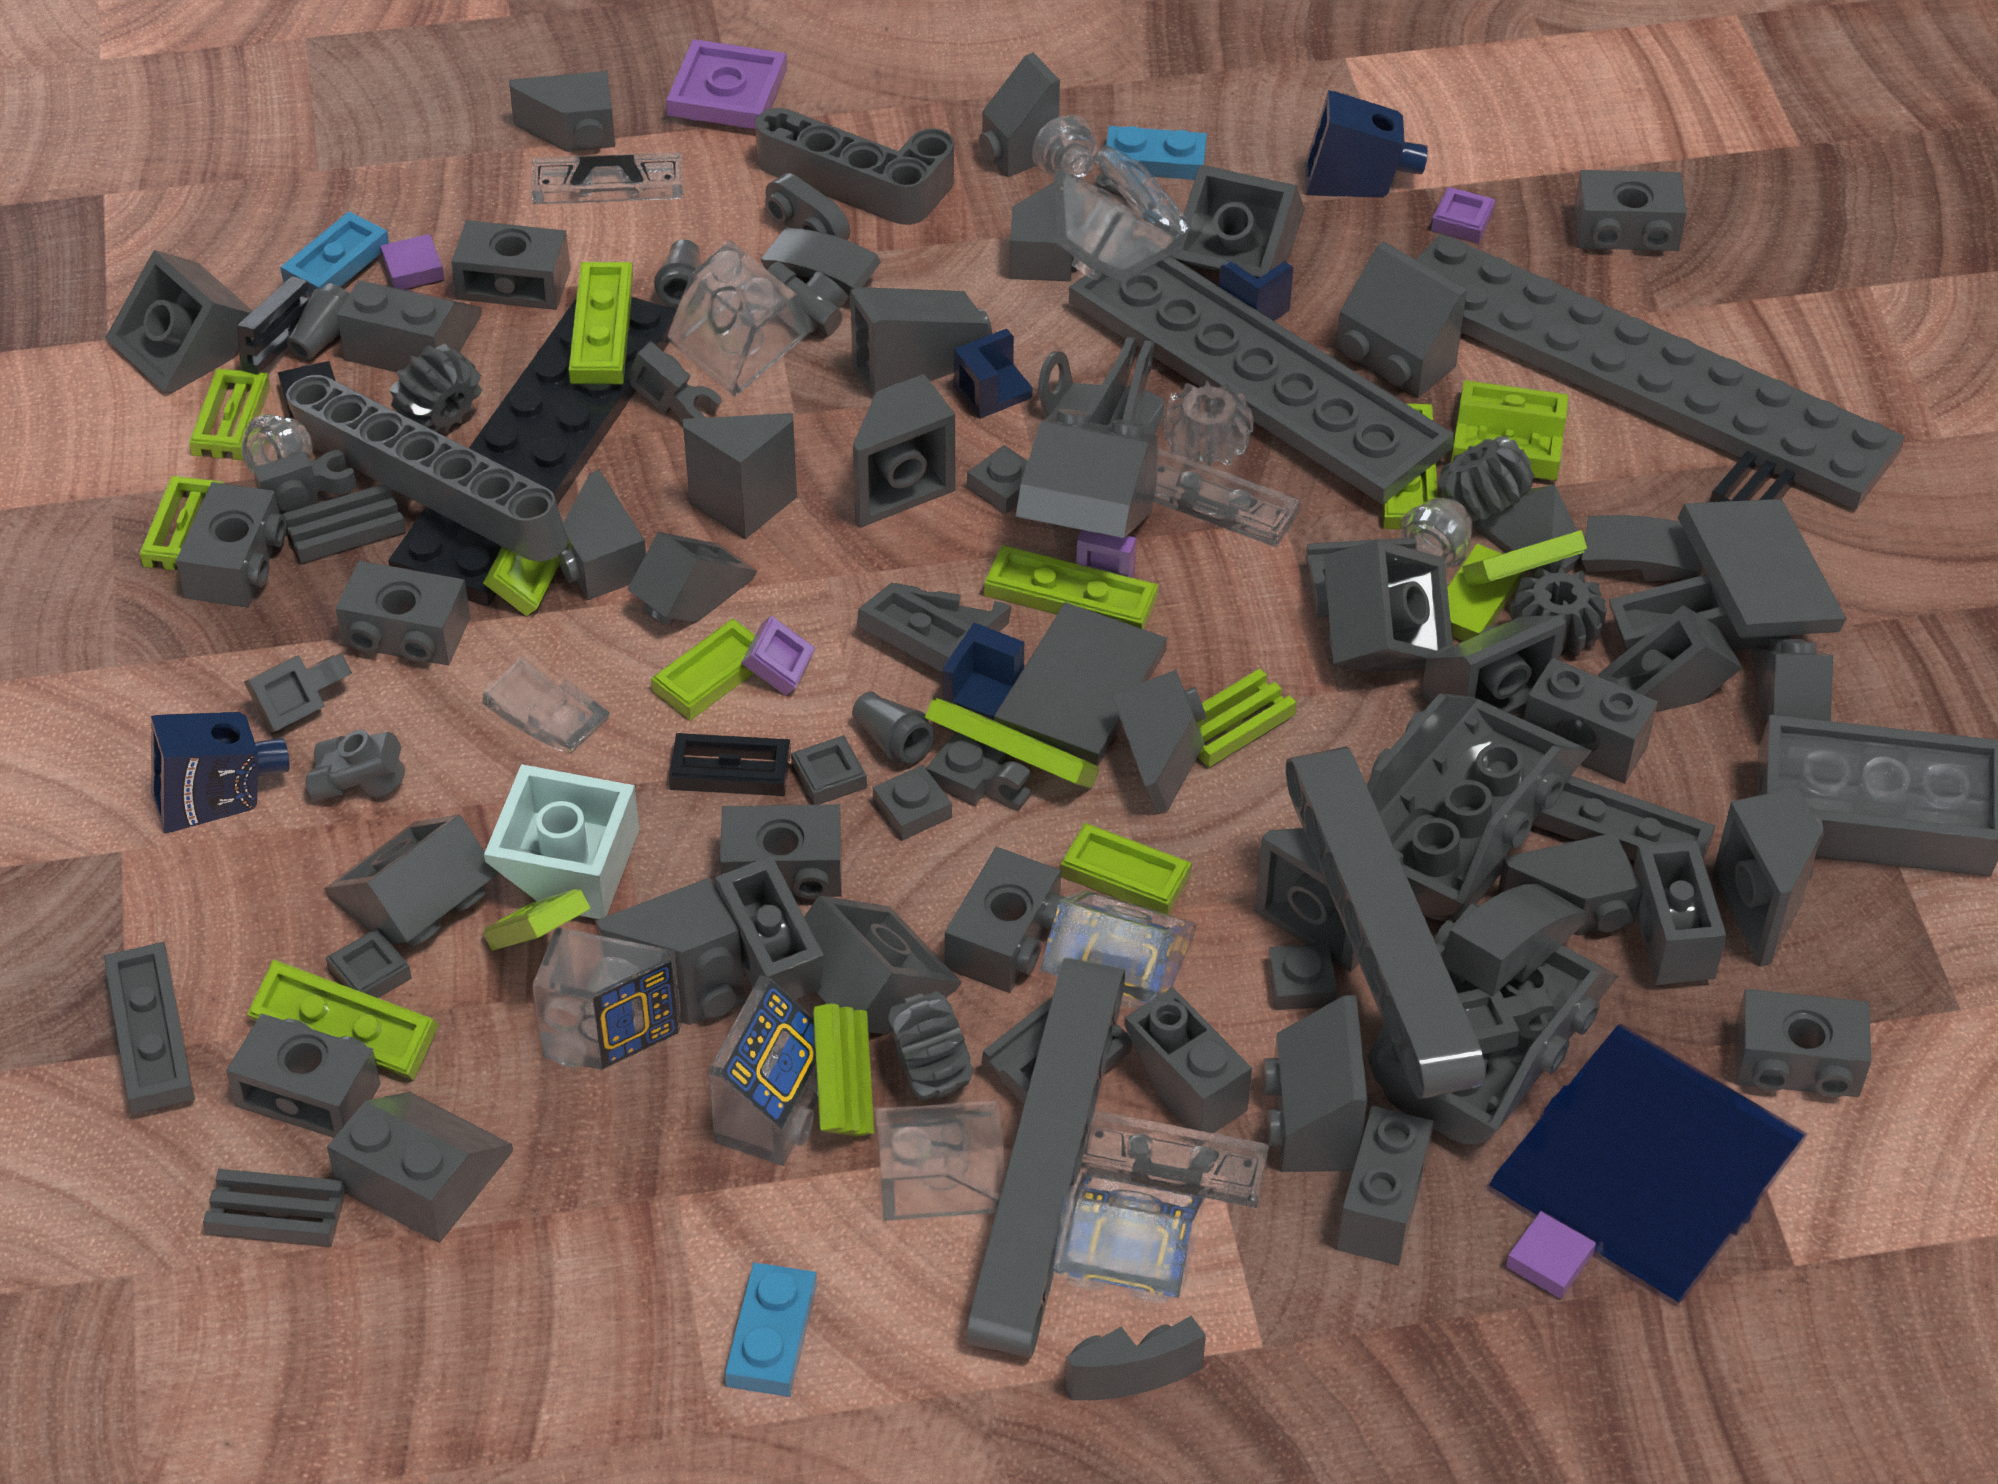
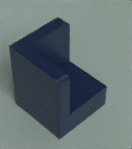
M1229 260L1220 266L1219 287L1275 321L1290 311L1294 268L1284 261L1257 279Z
M1003 329L954 349V388L979 419L1029 400L1033 396V387L1014 365V336L1008 329Z
M973 623L943 667V700L994 721L996 712L1024 669V641Z

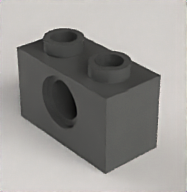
M1580 170L1574 203L1578 248L1679 251L1687 213L1681 172Z
M466 220L451 261L457 300L552 310L558 309L571 269L566 230Z
M211 482L176 559L186 599L249 608L257 587H263L267 581L269 559L274 548L280 547L283 544L286 535V518L279 513L275 491Z
M364 561L357 562L335 608L344 647L355 648L363 652H377L409 658L417 662L426 661L448 666L470 619L465 579Z
M1552 658L1528 695L1524 720L1591 750L1590 754L1580 765L1625 784L1648 746L1658 701Z
M840 804L722 806L721 875L773 856L793 897L817 899L818 896L842 897Z
M1697 840L1638 845L1633 869L1642 885L1636 918L1656 985L1715 979L1727 935Z
M996 846L945 931V965L955 973L1011 993L1022 972L1029 975L1033 971L1041 952V939L1046 930L1054 931L1063 917L1066 897L1060 895L1061 870Z
M773 856L717 876L715 888L739 928L742 968L759 1002L771 980L792 1000L821 990L824 955Z
M1752 989L1744 990L1735 1023V1084L1757 1086L1768 1091L1785 1089L1820 1093L1827 1097H1860L1871 1065L1868 1001Z
M262 1013L226 1070L235 1106L332 1138L338 1134L364 1101L371 1100L381 1085L373 1048L367 1047L364 1043L353 1037L342 1036L338 1038L313 1030L305 1023L295 1019L281 1020Z
M1376 1106L1371 1107L1342 1210L1337 1250L1399 1266L1427 1163L1433 1120Z

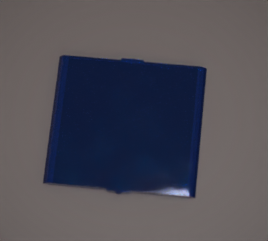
M1619 1024L1569 1085H1564L1556 1096L1550 1100L1541 1119L1495 1173L1489 1186L1534 1214L1538 1215L1542 1211L1596 1242L1594 1251L1680 1303L1687 1297L1733 1235L1737 1236L1744 1225L1750 1222L1758 1202L1801 1147L1808 1133L1628 1027Z

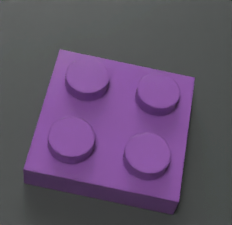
M693 39L666 99L667 115L695 121H707L740 128L756 129L755 120L763 111L771 109L787 70L786 53Z

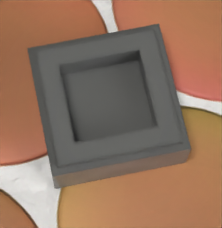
M844 735L791 753L792 767L813 805H820L867 788V775Z
M378 928L326 957L328 970L341 985L376 998L385 995L412 979L410 966Z

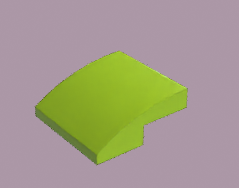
M1464 380L1451 462H1453L1455 455L1462 454L1468 450L1469 446L1474 447L1485 439L1493 440L1498 436H1507L1509 440H1515L1520 450L1523 449L1531 462L1530 468L1535 475L1534 478L1557 481L1569 394Z

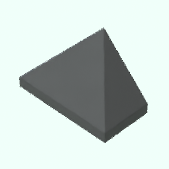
M1555 484L1531 488L1529 492L1520 496L1518 503L1509 505L1504 509L1503 513L1497 512L1492 514L1487 520L1479 518L1470 523L1473 528L1506 553L1577 531ZM1582 553L1539 567L1549 573H1554L1561 564L1564 572L1568 573L1582 563ZM1538 567L1529 569V571L1535 574Z

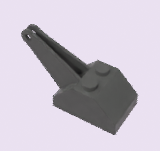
M1133 337L1126 338L1119 357L1086 412L1058 409L1057 416L1050 415L1040 422L1021 481L1015 517L1125 538L1152 513L1157 485L1158 435L1143 433L1144 425L1138 422L1145 386L1154 356V341L1145 340L1138 356L1123 419H1113L1111 426H1108L1127 385L1134 363L1136 338Z

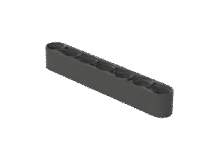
M310 375L299 379L288 388L286 393L287 401L301 438L307 445L324 454L333 450H343L347 466L525 559L532 561L549 560L561 554L567 547L568 537L555 496L548 488L328 377Z
M1346 746L1288 758L1285 764V774L1291 801L1415 1096L1418 1099H1424L1483 1086L1485 1082V1065L1479 1042L1354 755Z
M1064 957L970 1312L966 1343L969 1346L1026 1358H1032L1121 1007L1126 978L1125 968Z

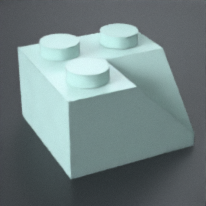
M521 764L485 850V862L536 901L575 888L576 890L581 889L591 909L579 916L595 919L606 917L640 830L635 785Z

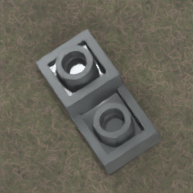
M785 228L760 259L765 271L778 261L793 271L797 278L808 277L810 280L816 272H820L838 284L847 295H850V290L864 287L866 281L881 263L877 254L862 246L833 235L798 228Z
M1631 515L1588 516L1585 533L1587 549L1582 553L1581 559L1587 573L1641 569L1646 582L1691 579L1701 575L1702 564L1679 521Z
M1190 1316L1173 1326L1165 1324L1153 1329L1137 1346L1122 1326L1103 1337L1100 1335L1088 1337L1080 1342L1072 1350L1071 1354L1066 1357L1065 1392L1071 1400H1104L1144 1393L1179 1381L1203 1369L1206 1334L1193 1317Z

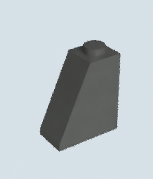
M859 287L850 290L852 366L873 398L877 391L925 374L929 381L954 373V349L992 334V327L987 313L982 308L977 309L965 291Z

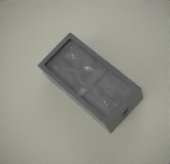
M1769 715L1758 750L1756 796L1798 787L1808 807L1814 808L1818 812L1823 824L1824 836L1822 842L1818 845L1815 857L1982 876L1992 875L1998 862V740Z

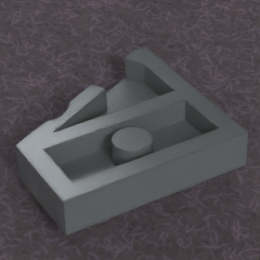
M890 583L858 609L857 626L943 673L945 663L973 623L999 632L1009 624L1011 606L998 601H994L991 611L959 606L961 598L959 594L942 591L927 592L914 586Z

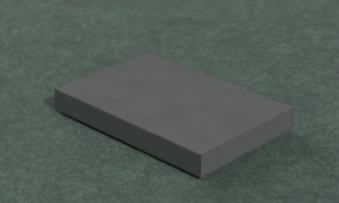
M1782 499L1684 503L1678 519L1740 638L1840 632L1847 618Z
M1065 602L996 712L994 721L1098 767L1123 725L1112 694L1150 679L1166 652L1167 638Z

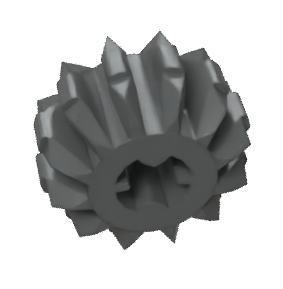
M442 344L437 348L428 345L423 349L419 357L410 356V362L407 367L396 372L400 378L399 381L394 383L389 389L393 396L391 407L397 413L444 435L452 424H462V417L466 412L475 409L472 401L480 396L482 392L478 385L481 375L475 369V365L456 349H451L446 344Z
M1498 436L1493 440L1485 439L1474 447L1469 446L1468 450L1462 454L1455 455L1453 462L1445 465L1441 470L1438 484L1443 491L1441 495L1449 509L1452 508L1456 516L1463 518L1465 522H1474L1479 518L1487 520L1492 514L1497 512L1503 513L1506 507L1518 503L1520 496L1529 492L1535 475L1530 468L1531 462L1523 449L1520 450L1516 441L1509 440L1507 436Z
M1560 564L1554 573H1549L1543 568L1538 567L1532 578L1525 577L1521 579L1520 584L1516 588L1515 598L1511 601L1509 616L1511 620L1525 616L1560 615L1566 622L1561 652L1566 650L1578 657L1584 646H1594L1596 640L1600 637L1607 608L1605 607L1606 600L1601 598L1599 583L1585 582L1583 570L1573 575L1567 574Z
M938 991L925 995L920 993L905 998L903 1003L892 1006L887 1020L891 1031L890 1036L894 1043L902 1071L913 1094L922 1101L934 1097L939 1099L956 1093L955 1090L969 1085L973 1073L970 1063L971 1057L959 1027L958 1019H956L947 998Z

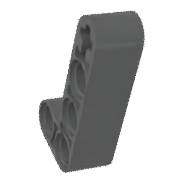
M768 109L759 114L755 120L758 165L763 171L776 177H780L784 173L794 174L825 196L894 223L913 225L921 222L932 212L954 185V139L944 130L931 128L918 131L912 135L899 151H896L789 109Z

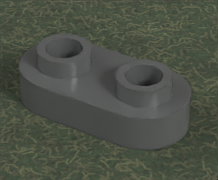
M784 173L766 186L765 206L775 221L783 223L789 228L817 231L844 240L849 239L850 226L841 208L794 174Z

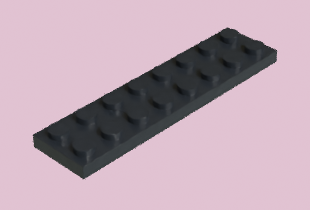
M632 297L624 383L570 384L569 364L576 298L469 449L548 488L554 493L558 506L636 392L630 385V382L626 381V377L637 354L649 342L654 343L662 351L665 350L681 326L679 310ZM426 507L391 555L388 563L392 567L465 579L468 600L489 607L497 594L483 584L502 546Z

